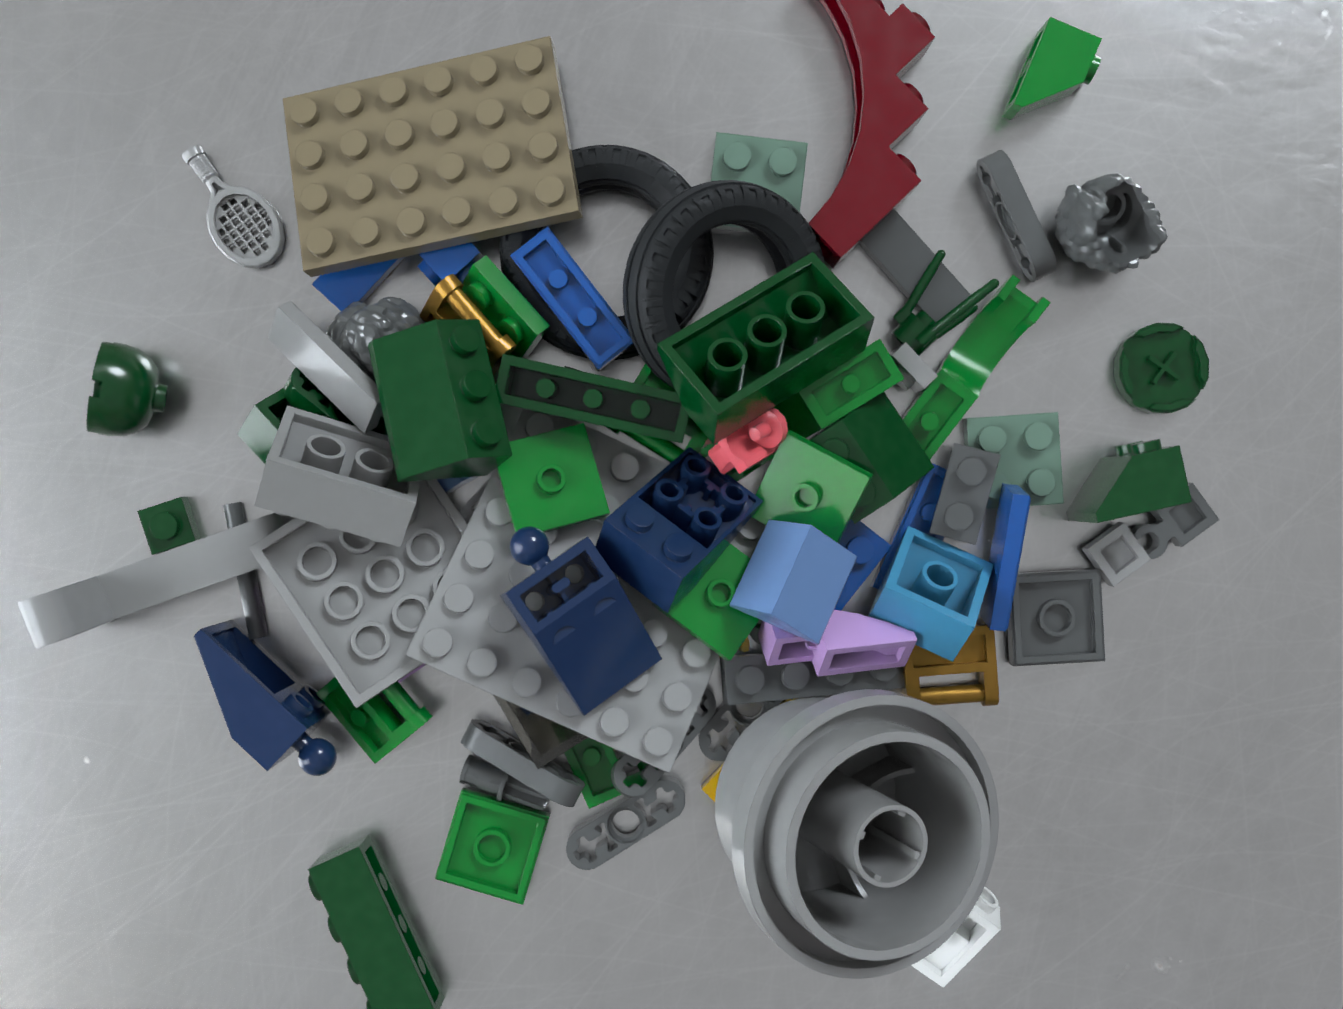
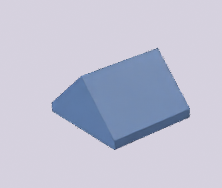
M768 520L730 602V607L819 645L857 556L812 525Z

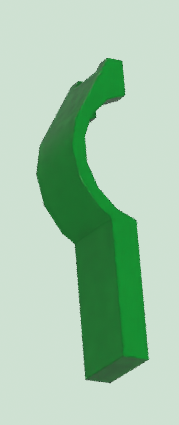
M1010 275L967 326L937 370L936 374L938 376L922 390L902 417L929 459L932 458L979 397L984 383L1005 353L1029 327L1036 323L1051 303L1044 297L1035 302L1017 289L1016 285L1020 282V279L1014 275Z
M878 339L868 345L863 352L774 408L778 409L785 416L788 431L791 430L804 438H808L905 378L881 339ZM710 443L699 450L704 458L709 456L708 451L715 445ZM775 453L741 474L735 468L726 474L739 481L773 459Z

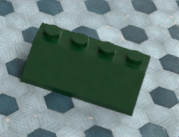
M812 252L657 344V350L684 410L715 445L863 352L866 348L875 317Z

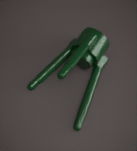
M938 250L904 306L893 316L899 325L891 333L901 344L906 342L920 356L937 339L978 310L977 303L999 286V281L997 279L990 280L937 322L922 309L916 315L913 314L912 311L946 255L944 250Z

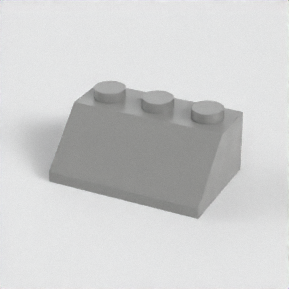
M287 405L266 459L254 506L270 510L279 515H288L320 524L328 529H337L369 538L375 542L401 547L416 505L421 481L398 482L387 435L374 431L364 434L357 426Z

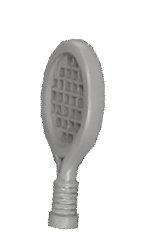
M194 145L188 148L182 154V158L187 165L193 168L202 183L207 184L210 190V202L206 217L208 230L215 245L228 259L244 267L263 268L273 264L282 253L285 241L283 223L276 209L263 195L247 187L232 186L224 183L218 177V172L206 157V152L201 145ZM218 185L223 189L217 190L216 186ZM235 198L237 203L232 206L229 201ZM247 200L250 205L245 208L242 203ZM227 203L230 208L224 211L222 206ZM258 203L262 206L259 210L255 207ZM240 205L243 210L237 213L235 208ZM253 208L255 213L250 216L248 210ZM266 210L268 215L263 218L260 213ZM233 211L235 216L230 219L227 214ZM245 213L248 218L243 221L240 216ZM258 215L261 220L256 223L253 218ZM225 216L228 221L222 224L220 219ZM238 218L241 223L235 226L233 221ZM269 218L272 221V224L268 225L266 222V220H268ZM249 221L253 223V226L250 228L246 226V223ZM264 223L266 228L261 231L258 226ZM229 224L233 227L230 231L225 228ZM244 226L246 231L241 234L238 229ZM256 228L259 233L254 236L251 231ZM222 229H223V230L225 231V233H226V234H224L223 236H222L221 233H220V230H222ZM269 230L272 235L266 238L264 233ZM236 231L239 236L233 239L231 234ZM249 233L251 239L246 241L244 236ZM262 236L264 241L259 244L256 239ZM226 237H229L231 240L228 244L224 241ZM242 239L244 244L238 246L236 242ZM254 241L257 246L252 249L249 244ZM267 243L270 248L264 251L262 246ZM233 244L237 248L234 251L229 248ZM247 246L249 251L244 254L242 249ZM258 249L262 252L259 256L255 254V251Z

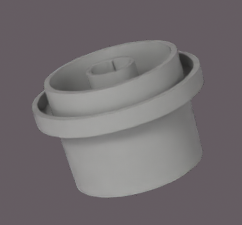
M862 689L840 693L828 698H798L775 706L754 720L736 740L724 761L716 788L715 819L717 831L722 846L733 863L735 879L747 910L760 929L783 951L804 966L822 974L850 979L873 978L894 973L919 962L946 942L962 925L978 901L994 861L999 829L998 801L993 777L984 755L967 730L950 715L927 702L898 692L882 689Z

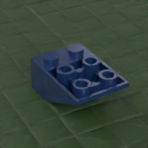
M688 447L604 520L595 547L614 573L668 613L697 585L759 509L763 500L729 475L720 473L714 464L691 447Z

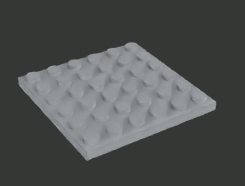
M523 408L509 437V442L580 423L573 419ZM585 425L610 514L669 465ZM497 468L494 469L405 655L670 773L719 655L655 608L651 600L614 573L661 655L662 660L585 716L582 715L500 596L535 571L532 566L517 562L510 552V540L515 532ZM608 516L546 532L545 534L549 541V551L547 554L551 560L587 536L596 546L604 520ZM751 517L730 544L751 559L766 525ZM570 565L565 571V576L570 579L571 583H578L582 573L577 566ZM534 592L529 593L525 599L526 606L532 611L539 610L543 603L541 596Z

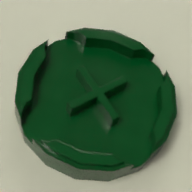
M1154 323L1135 330L1121 343L1114 358V379L1119 393L1131 406L1150 414H1169L1188 407L1196 400L1195 398L1199 395L1200 390L1204 389L1209 378V358L1203 343L1195 335L1192 336L1188 331L1184 330V327L1175 323Z

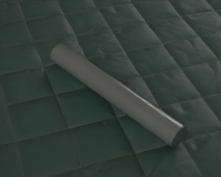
M242 502L223 505L227 529L246 523ZM253 570L237 576L249 640L268 636L256 572Z

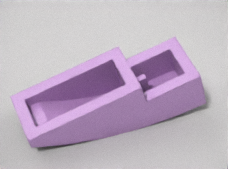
M840 610L833 611L819 645L762 621L758 632V638L767 666L812 661L817 677L903 667L906 665L917 642L913 631L883 620Z

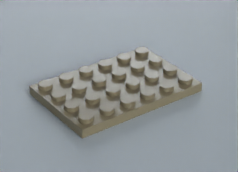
M551 36L283 98L303 271L310 277L583 218L555 45Z

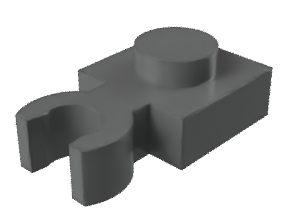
M1188 483L1192 502L1150 511L1156 521L1152 524H1139L1131 529L1137 540L1146 533L1151 535L1153 539L1152 546L1145 550L1151 559L1160 557L1166 551L1169 540L1175 546L1183 547L1219 521V518L1194 483Z

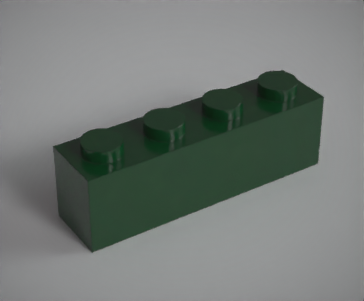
M502 354L496 383L499 402L502 404L683 444L689 415L684 410L677 392Z
M368 834L320 856L308 869L310 874L308 877L309 887L315 899L318 901L322 900L329 915V931L333 939L337 943L341 942L348 956L347 968L350 977L355 984H361L368 999L366 1008L440 1009L445 999L370 835Z

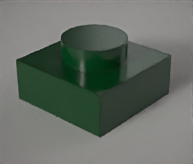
M179 497L137 511L152 555L160 554L201 539L188 497Z

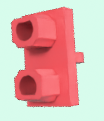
M772 408L719 441L718 444L708 451V455L723 475L734 468L741 474L776 453L779 444L787 436L786 418L778 409Z

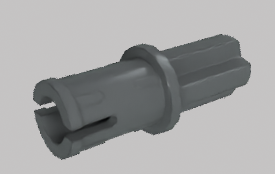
M471 754L467 757L459 783L468 784L496 794L498 801H503L504 798L538 810H545L548 806L550 799L493 764L476 758Z

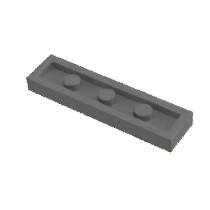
M763 653L734 655L731 661H726L720 657L723 704L726 705L837 695L862 689L887 690L905 688L903 667L817 677L812 661L767 666Z

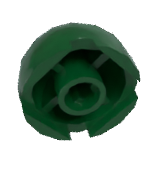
M102 342L92 375V380L95 381L93 397L89 396L87 431L98 433L99 435L122 437L138 433L148 426L154 411L164 412L168 385L159 384L158 367L152 358L140 349L117 342Z

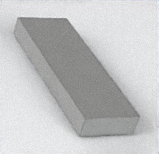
M289 301L278 306L268 340L364 434L376 428L383 413L376 383L294 303Z

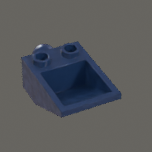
M532 526L520 528L513 534L510 540V552L517 562L532 566L535 572L500 596L582 715L585 716L662 660V657L616 576L588 536L551 560L547 555L549 541L546 534L539 528ZM574 565L581 570L582 576L578 583H571L570 579L565 576L568 566ZM534 592L541 596L543 603L539 610L532 611L526 606L525 599L529 593Z
M233 620L202 628L194 635L231 738L266 771L273 768L295 751L299 753L298 762L300 767L309 775L321 776L328 773L334 767L337 760V752L333 744L323 738L312 739L310 737L313 731L331 713L324 706L325 702L317 696L316 693L318 691L307 684L302 686L253 639L249 640L248 634Z

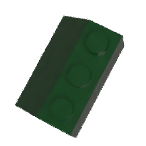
M435 319L371 340L368 343L398 482L487 476L512 456L479 319Z

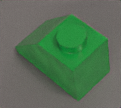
M1049 17L1035 36L1002 117L1008 120L1015 119L1070 96L1082 83L1088 85L1093 79L1101 61V58L1095 56L1102 38Z

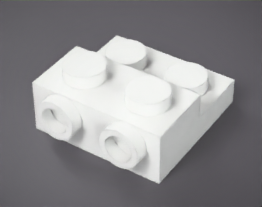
M984 887L972 911L953 935L934 952L911 966L944 988L1001 930L1000 907L995 895L988 888Z

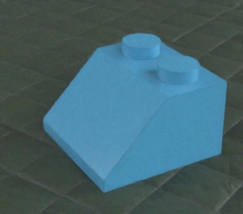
M908 526L877 591L868 617L883 620L913 631L917 638L915 645L953 662L975 628L994 564Z

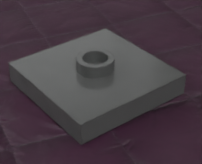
M1101 569L1018 573L1008 626L1010 665L1030 666L1105 661Z

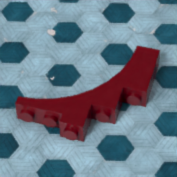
M819 0L826 9L843 42L852 72L855 100L852 145L841 179L829 200L809 222L820 244L824 260L832 268L843 260L896 209L921 182V179L916 175L917 172L912 162L902 154L896 155L891 149L920 122L929 109L923 103V97L920 92L910 83H903L900 78L925 55L935 36L930 32L927 21L920 14L911 12L903 3L889 16L881 0Z

